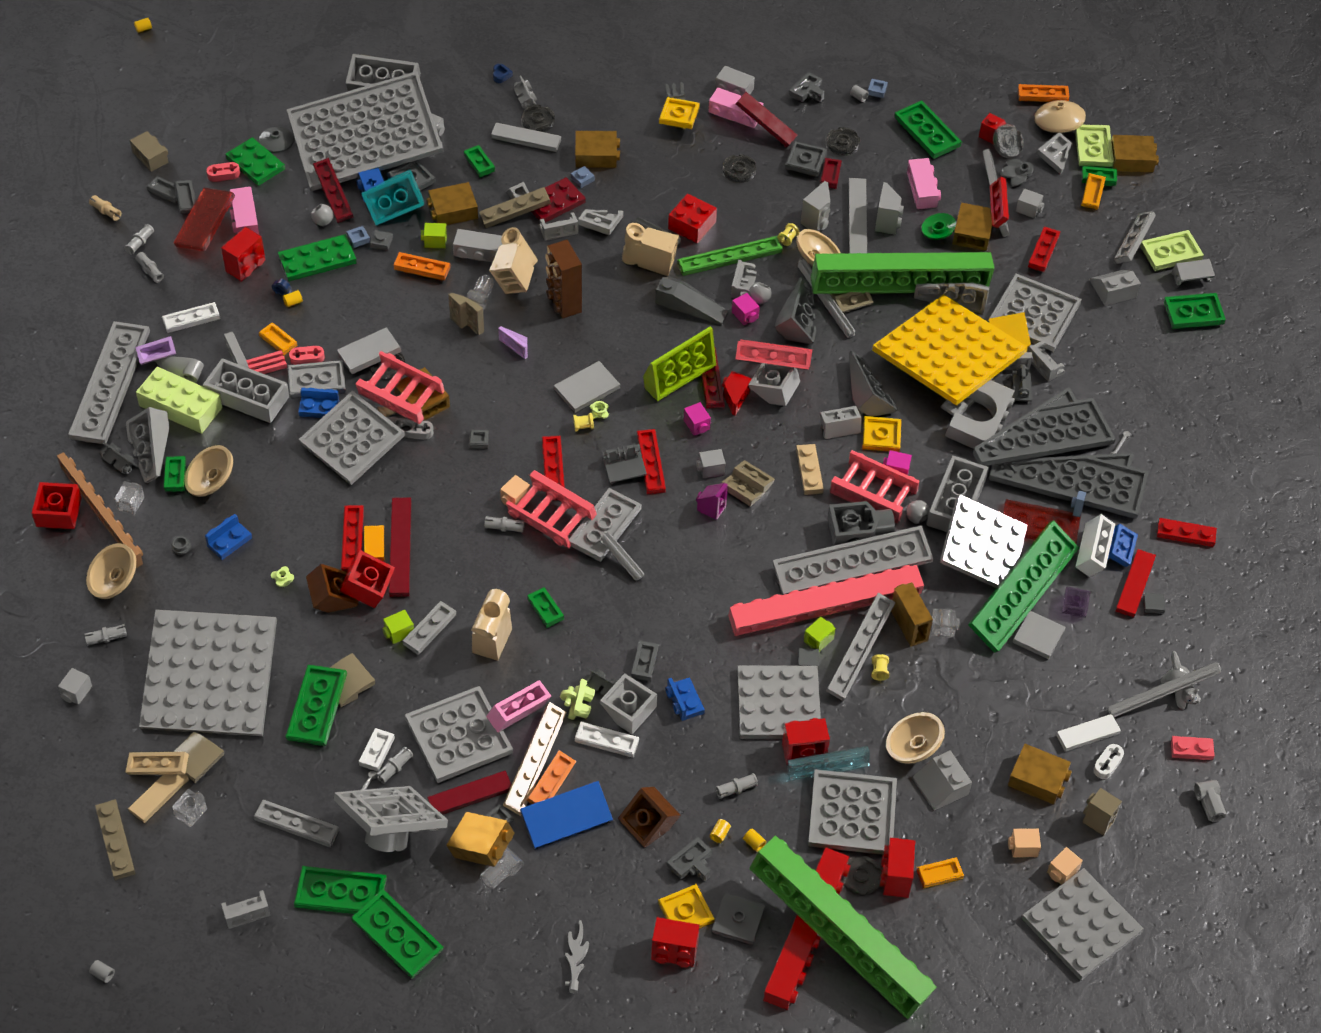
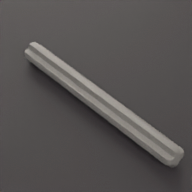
M803 259L798 262V268L812 286V268ZM817 294L846 337H853L855 329L830 294Z
M1214 662L1108 707V712L1113 717H1116L1221 673L1220 665Z

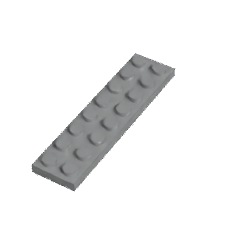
M113 322L69 431V439L98 444L107 443L139 361L135 347L146 343L150 333L149 326Z
M921 525L773 560V567L782 595H786L794 590L803 591L812 586H826L830 582L839 583L848 578L857 579L870 573L879 574L887 569L897 570L905 565L918 566L933 562V556Z

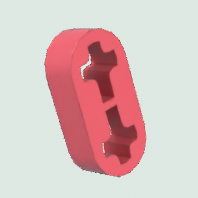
M235 162L215 164L207 168V177L212 182L233 180L240 176V167Z
M320 346L297 347L289 352L290 362L293 365L323 362L325 359L324 350Z

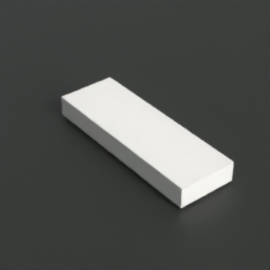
M215 302L164 315L162 319L167 333L219 320L220 315Z
M1110 714L1058 731L1056 736L1066 752L1118 735L1121 730L1113 715Z
M580 722L575 742L633 758L639 743V737Z

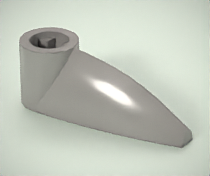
M169 356L155 361L162 369L194 383L198 381L204 367L201 361L185 357Z

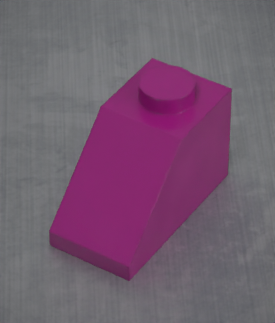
M728 484L710 485L703 492H699L696 498L697 511L717 520L726 508Z

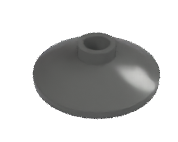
M284 127L268 128L259 137V143L269 152L273 153L287 150L294 141L291 131Z

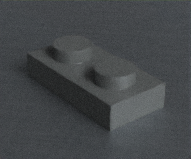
M639 641L631 678L651 682L659 644Z

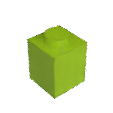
M425 223L424 230H421V241H424L425 248H446V223Z
M406 610L383 619L384 627L382 631L386 639L390 638L393 644L404 640L414 629V624Z
M820 617L805 630L804 642L812 649H819L820 652L834 640L836 628L830 621Z

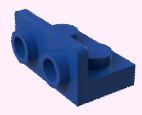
M301 388L299 416L323 418L339 403L338 391L332 389Z
M233 514L216 528L211 529L205 535L207 547L223 560L252 539V534L239 523L238 516Z
M1120 523L1116 525L1108 559L1111 558L1124 567L1131 565L1138 534Z
M690 677L677 682H673L672 678L667 680V687H665L667 697L672 698L674 712L676 715L679 714L682 721L705 713V709Z

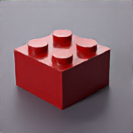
M687 193L669 214L668 229L698 244L716 223L717 208Z
M247 227L221 247L225 271L241 282L266 261L262 236Z
M39 482L32 509L35 526L74 529L82 500L78 484Z
M359 550L350 564L340 592L376 608L384 597L395 567Z
M812 718L807 721H790L785 723L782 747L786 765L827 760L830 737L825 718Z
M890 838L889 844L884 845L881 868L883 869L880 877V887H884L883 895L909 898L914 874L915 840Z
M657 917L652 939L651 960L661 964L673 963L680 967H694L700 924Z

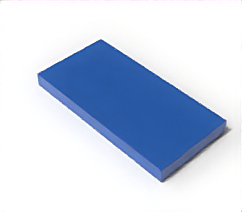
M599 781L520 808L534 849L613 821Z

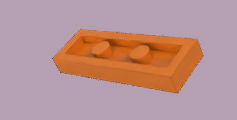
M1018 84V100L1039 102L1069 101L1068 86Z
M399 252L394 262V270L445 281L450 270V263Z
M559 750L526 801L534 804L554 797L576 761Z

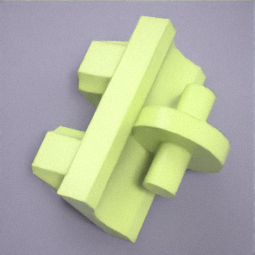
M581 679L580 685L576 686L575 690L574 687L569 686L568 690L561 692L560 698L565 701L564 705L570 706L568 718L574 720L576 716L587 718L590 714L591 706L582 703V701L591 702L595 690L586 686L587 680Z

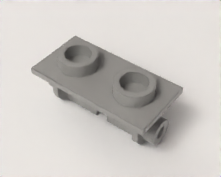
M520 76L521 81L514 83L513 89L518 96L522 108L529 109L532 105L538 108L535 102L537 98L534 92L530 91L532 87L529 81H524L522 76Z

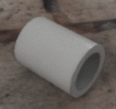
M854 85L850 95L864 102L868 98L869 92Z
M96 960L91 965L89 973L108 983L114 976L115 970Z

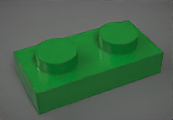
M479 145L464 151L465 158L479 177L495 172V166Z
M1082 167V183L1087 182L1088 174L1091 173L1106 177L1104 185L1116 186L1117 169Z
M185 456L166 457L165 492L184 491Z
M545 587L527 595V600L547 628L564 620L563 613Z

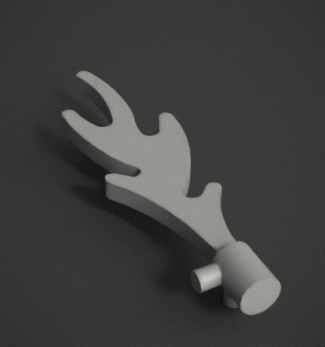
M581 920L579 921V934L576 940L572 938V932H568V943L572 956L565 953L572 973V980L565 981V986H569V992L573 994L578 992L579 982L577 979L584 968V964L577 965L584 959L589 949V941L580 946L583 939V924Z

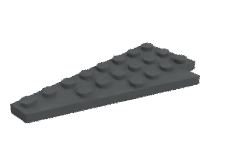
M1066 388L976 446L972 453L978 464L988 466L1112 445L1116 439L1094 398L1076 400L1071 389Z
M1134 453L1033 458L993 464L989 480L1071 502L1073 497H1077L1079 491L1086 492L1083 505L1137 519L1149 471L1131 467Z

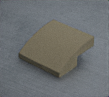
M869 292L830 294L843 313L874 303Z
M450 293L448 295L450 319L461 329L468 325L478 335L484 332L483 308L469 298Z
M744 460L734 468L733 473L723 480L722 483L728 484V493L751 507L770 488L775 479Z
M353 653L330 667L347 671V677L338 704L340 707L358 699L360 692L375 685V679Z
M193 732L174 751L189 754L185 775L195 783L224 755V751L220 747L196 732Z

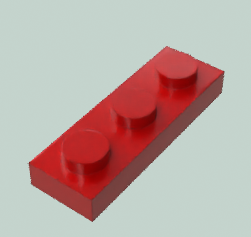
M1001 176L990 185L992 226L999 228L1009 219L1006 179Z
M1048 227L1043 228L1030 258L1029 268L1045 272L1061 231Z
M1159 518L1157 537L1214 547L1217 528Z

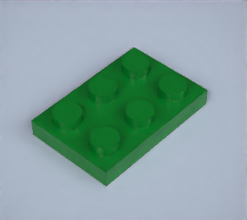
M253 137L225 154L226 159L229 162L237 163L240 171L257 186L285 170V164Z
M1217 293L1164 298V305L1172 329L1225 324L1226 318Z

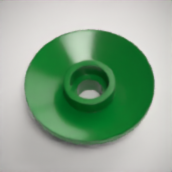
M946 213L931 215L922 224L923 234L927 238L934 240L950 236L956 228L955 218Z

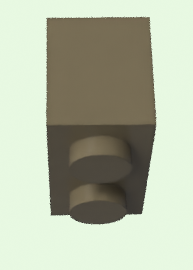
M148 131L130 140L132 153L151 172L169 163L167 157L168 150L164 145L161 146L157 138Z
M1100 788L1096 794L1092 793L1086 802L1087 806L1083 811V814H1085L1083 823L1104 836L1115 822L1122 801Z

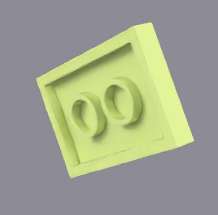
M1082 125L1075 129L1079 166L1113 167L1114 158L1110 126Z
M1189 230L1143 240L1140 244L1154 271L1173 267L1176 263L1202 260L1204 256Z

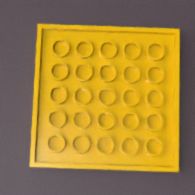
M943 294L875 343L872 351L954 405H958L1027 352V346Z

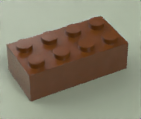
M568 239L548 245L547 254L545 255L548 266H546L548 278H546L548 290H546L549 300H552L556 313L559 312L562 319L582 313V263Z

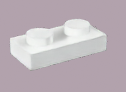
M375 728L359 760V766L378 772L395 739L394 734Z

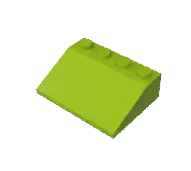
M711 326L650 363L643 376L644 387L657 401L716 366L713 328Z

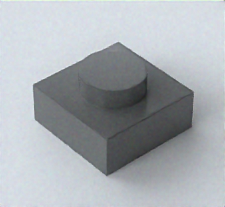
M375 230L370 243L371 248L388 251L393 239V233Z

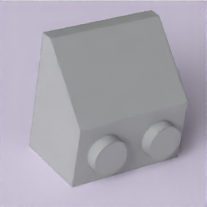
M826 181L805 197L802 205L801 224L808 229L818 232L822 229L824 230L829 224L830 194L828 182Z
M885 182L883 183L875 231L895 235L897 228L901 227L902 218H899V216H902L904 206H901L902 198Z
M1120 270L1090 278V282L1104 306L1137 298L1141 284L1135 273L1128 270Z
M762 363L750 381L749 388L769 404L786 406L800 383L798 370L794 367Z
M624 673L604 695L600 703L618 726L633 734L657 707V694Z
M951 750L932 758L912 778L933 811L969 795L972 781Z

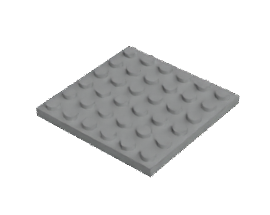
M155 610L140 716V729L263 736L277 618Z

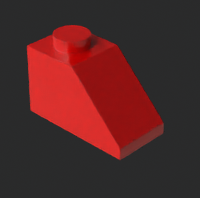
M989 113L981 122L979 138L994 144L996 130L1002 126L1008 127L1005 120Z
M731 371L730 375L724 378L722 387H724L723 396L732 415L736 416L751 391L749 383L752 378Z

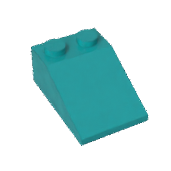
M411 170L398 174L361 193L375 225L424 206L425 202Z

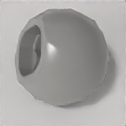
M320 204L311 212V218L317 225L326 226L333 219V211L329 206Z
M760 282L754 283L749 291L750 297L757 304L768 302L772 294L771 288Z
M912 501L907 506L906 515L911 522L920 524L928 518L930 508L924 501Z

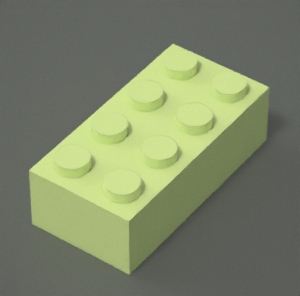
M159 367L155 368L136 391L140 407L145 409L151 407L167 411L168 419L201 434L222 409L219 393Z

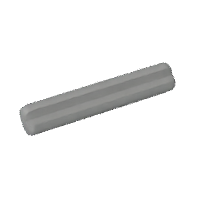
M609 532L605 533L601 537V541L634 580H640L644 572Z

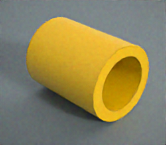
M149 18L134 22L137 33L152 29Z
M299 290L283 295L286 307L303 302Z
M718 819L710 834V838L717 843H722L731 825L723 819Z
M754 829L747 831L743 837V840L756 852L761 850L767 843Z

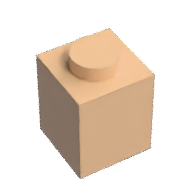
M515 475L500 489L501 501L505 505L508 500L517 505L529 491L530 484Z
M1013 829L1012 836L1008 837V848L1012 849L1013 857H1038L1041 849L1039 829Z
M1066 847L1050 863L1047 873L1052 880L1062 885L1080 870L1083 860Z

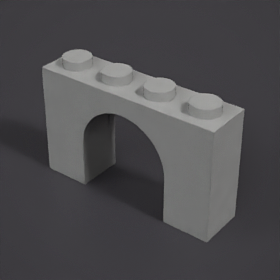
M989 380L967 398L974 399L975 402L985 406L990 411L992 419L980 422L955 412L945 436L974 449L1001 431L1003 425L1000 422H1005L1009 412L1006 409H1011L1015 399L1012 396L1015 390Z

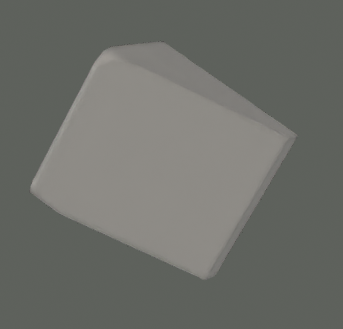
M524 182L506 191L511 199L529 193Z

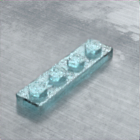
M868 746L788 760V777L790 780L814 776L815 769L838 772L869 766Z

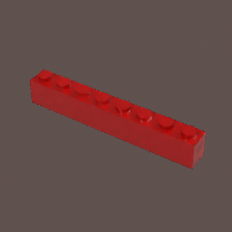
M825 848L816 871L820 878L833 886L836 893L840 895L844 885L841 882L843 876H848L851 865H848L849 856ZM798 915L770 977L763 1001L785 1010L789 1009L791 1003L795 1004L799 994L796 991L798 984L803 985L807 974L804 970L806 966H811L814 955L811 953L813 948H818L821 937Z

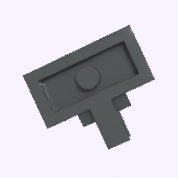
M808 72L789 90V96L802 102L807 97L821 102L824 99L825 92L819 87L822 84V78Z
M697 837L669 859L667 867L680 879H683L690 873L693 876L697 874L705 882L711 877V870L706 867L707 862L705 860L712 855V850Z

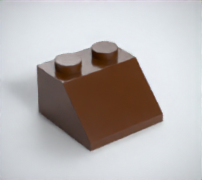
M320 564L306 576L313 608L330 613L359 605L357 599L340 592L347 572Z
M655 787L640 788L618 819L643 847H647L668 832L681 815Z

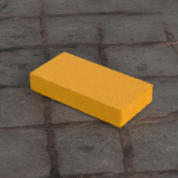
M1088 174L1081 206L1098 210L1106 177Z
M273 322L259 332V336L277 351L282 350L283 356L297 346V341Z
M384 525L364 526V552L381 561H384Z
M957 857L919 866L916 870L923 889L964 878Z

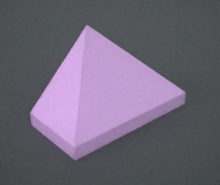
M502 326L499 327V340L526 359L528 357L527 337Z
M171 336L135 347L141 365L176 354Z

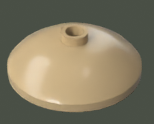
M1064 100L1046 103L1035 113V123L1043 130L1055 133L1073 131L1082 126L1086 119V114L1082 107L1074 102Z
M804 229L797 235V248L801 256L811 266H813L815 254L841 253L831 239L816 230Z
M221 445L211 446L201 451L192 460L185 474V487L188 492L194 496L203 497L219 490L226 483L232 472L233 456L231 452Z
M116 543L107 546L95 556L89 566L86 579L87 587L91 594L100 599H109L127 588L136 570V556L133 550L125 544Z
M920 712L906 716L890 730L886 739L887 751L895 761L910 764L923 761L933 755L942 744L945 735L944 725L937 716L931 713Z

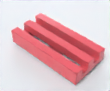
M282 350L246 360L249 369H255L254 371L262 374L287 368Z

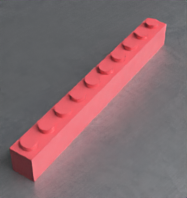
M905 565L897 570L887 569L879 574L870 573L857 579L848 578L839 583L830 582L826 586H812L803 591L794 590L786 595L776 594L768 599H755L746 604L737 603L730 607L728 616L734 635L738 636L870 606L878 593L892 600L894 588L901 584L912 582L918 593L921 594L924 584L917 565Z

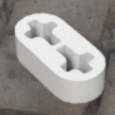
M1111 744L1104 750L1094 766V774L1098 778L1107 779L1112 775L1122 761L1124 755L1122 747L1117 744ZM1114 752L1117 753V755H1115L1113 759H1110L1111 754H1113ZM1105 764L1108 765L1107 769H1105L1104 771L1100 770V768H1103Z

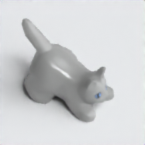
M1176 651L1171 653L1173 667L1166 674L1162 675L1161 684L1190 673L1188 668L1181 665ZM1193 685L1174 692L1177 706L1183 710L1186 708V703H1200L1199 689H1195Z

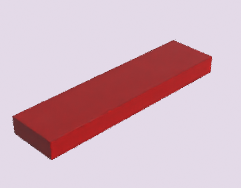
M655 429L637 431V440L647 475H644L647 494L666 493Z
M561 436L542 437L544 476L564 487Z
M364 505L344 506L341 570L345 572L348 571L352 560L359 550L362 551Z
M1140 549L1137 550L1116 612L1135 617L1156 558L1155 554Z

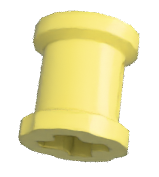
M788 223L785 230L778 234L779 242L784 246L791 245L793 238L797 237L800 233L799 228L793 223Z
M592 413L585 416L573 415L575 432L585 428L594 429Z
M883 654L874 655L872 657V678L878 681L888 679L889 671H887V664H889V657Z

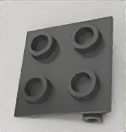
M633 443L626 446V448L622 446L620 450L617 447V450L607 449L606 452H602L610 483L647 475L639 444Z

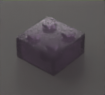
M1066 586L1061 613L1086 618L1091 591Z

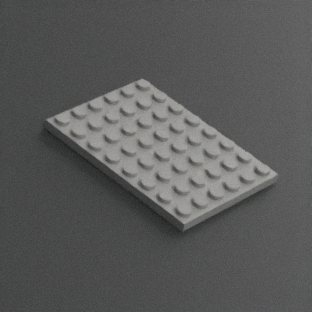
M417 71L287 109L311 191L322 188L313 163L329 158L338 181L341 183L358 178V172L379 168L381 171L444 152Z

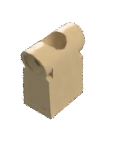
M630 223L626 227L622 260L626 264H638V267L668 276L675 260L679 235L652 228L645 229L638 223Z
M512 227L503 233L501 238L503 245L499 246L489 270L505 294L527 292L534 270L533 266L538 261L520 231Z
M492 589L488 592L471 629L473 631L472 653L497 661L512 631L510 609L508 608L510 600L508 595L500 589Z

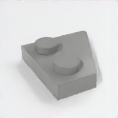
M1059 132L1041 146L1036 154L1061 174L1072 143Z
M585 209L578 218V225L610 235L623 218V211H618V214H607V210Z

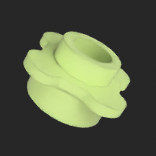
M596 401L591 404L590 409H592L593 419L607 418L609 416L607 412L608 404L603 401Z
M284 566L277 572L273 571L271 578L275 579L277 586L285 587L294 580V575L290 574L289 568Z

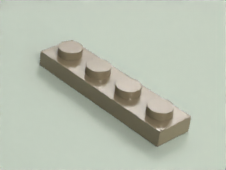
M542 187L479 212L485 228L549 205L551 202L545 187Z
M116 799L95 805L114 880L135 875Z

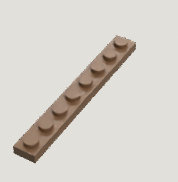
M64 452L57 455L60 468L72 484H78L82 497L115 541L125 544L133 550L136 556V568L143 565L141 558L143 556L142 550L138 545L134 546L132 537L129 533L125 534L119 520L115 521L113 512L109 507L106 508L104 506L102 497L100 495L96 496L94 487L90 482L87 483L85 481L83 472L81 470L77 471L71 457L68 458Z

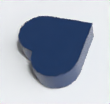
M494 65V82L502 83L513 76V71L505 65Z
M282 278L276 280L271 285L273 291L281 296L292 292L290 284Z

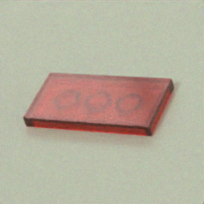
M203 188L174 241L175 246L206 251L235 198V194L230 191Z
M1006 499L1003 514L1027 525L1024 538L1036 540L1048 523L1054 520L1077 544L1081 516H1073V512Z

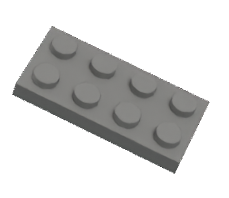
M609 488L595 505L597 514L595 518L591 520L586 517L569 538L571 547L601 562L609 552V549L601 541V537L609 532L617 541L639 513L642 504Z

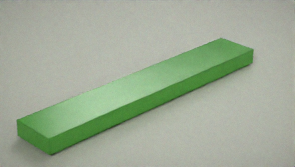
M777 236L677 259V264L682 275L686 276L736 264L738 260L744 262L782 253L783 248Z

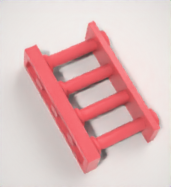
M742 339L738 341L736 352L737 360L801 369L810 368L812 349Z
M380 351L379 356L382 365L369 381L359 379L356 382L358 393L421 424L424 420L421 407L434 390L442 394L444 393L442 380L437 376L432 377L396 359L390 353L386 354ZM388 368L397 371L385 388L380 389L375 386ZM403 375L412 378L400 396L396 397L390 394ZM419 382L428 386L415 404L406 402V399Z
M852 450L849 457L850 468L843 479L836 476L833 478L830 493L851 503L867 501L875 510L891 509L894 515V522L898 524L903 507L900 506L908 492L917 494L920 481ZM857 469L868 473L859 487L849 483ZM875 476L885 480L877 494L866 491ZM891 484L902 488L894 502L883 498Z
M534 470L530 474L532 487L518 504L515 505L509 500L506 502L509 510L508 513L514 519L524 520L527 524L549 536L557 545H564L570 548L569 533L582 518L587 517L593 520L597 515L595 507L590 502ZM542 490L547 493V496L531 514L523 509L538 491ZM557 499L561 501L560 507L546 523L538 519L552 500ZM572 508L576 510L577 513L561 532L553 528L567 509Z

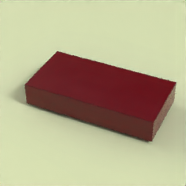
M825 158L820 185L826 181L829 188L837 189L842 160Z

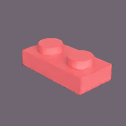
M1172 736V758L1214 759L1213 739Z

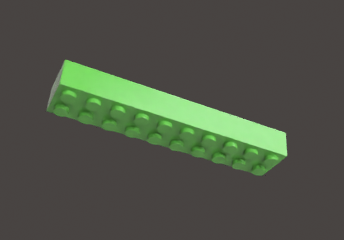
M991 252L815 254L811 284L813 294H844L849 292L915 293L916 284L975 283L989 286L994 272V264Z
M775 835L758 851L749 869L901 1014L909 1019L937 988L928 976L923 975L911 960L906 959L898 947L889 943L884 938L882 932L873 928L865 916L856 912L849 901L839 896L833 886L822 880L817 871L806 865L801 856L789 849L785 841Z

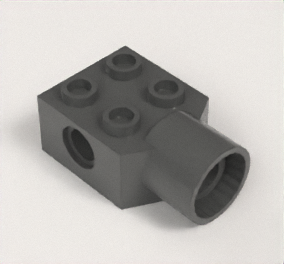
M867 501L829 505L827 519L833 546L895 532L894 515L891 509L875 510Z

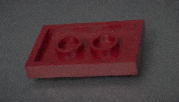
M565 177L545 187L551 204L531 212L539 221L544 219L546 223L586 203V198Z

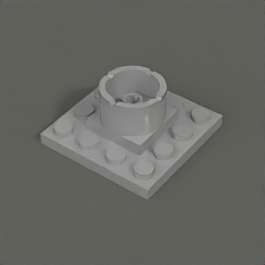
M411 786L334 793V801L366 831L365 843L378 851L393 852L394 850H404L407 847L409 832L417 833L420 830L436 831L439 828H447L448 819Z

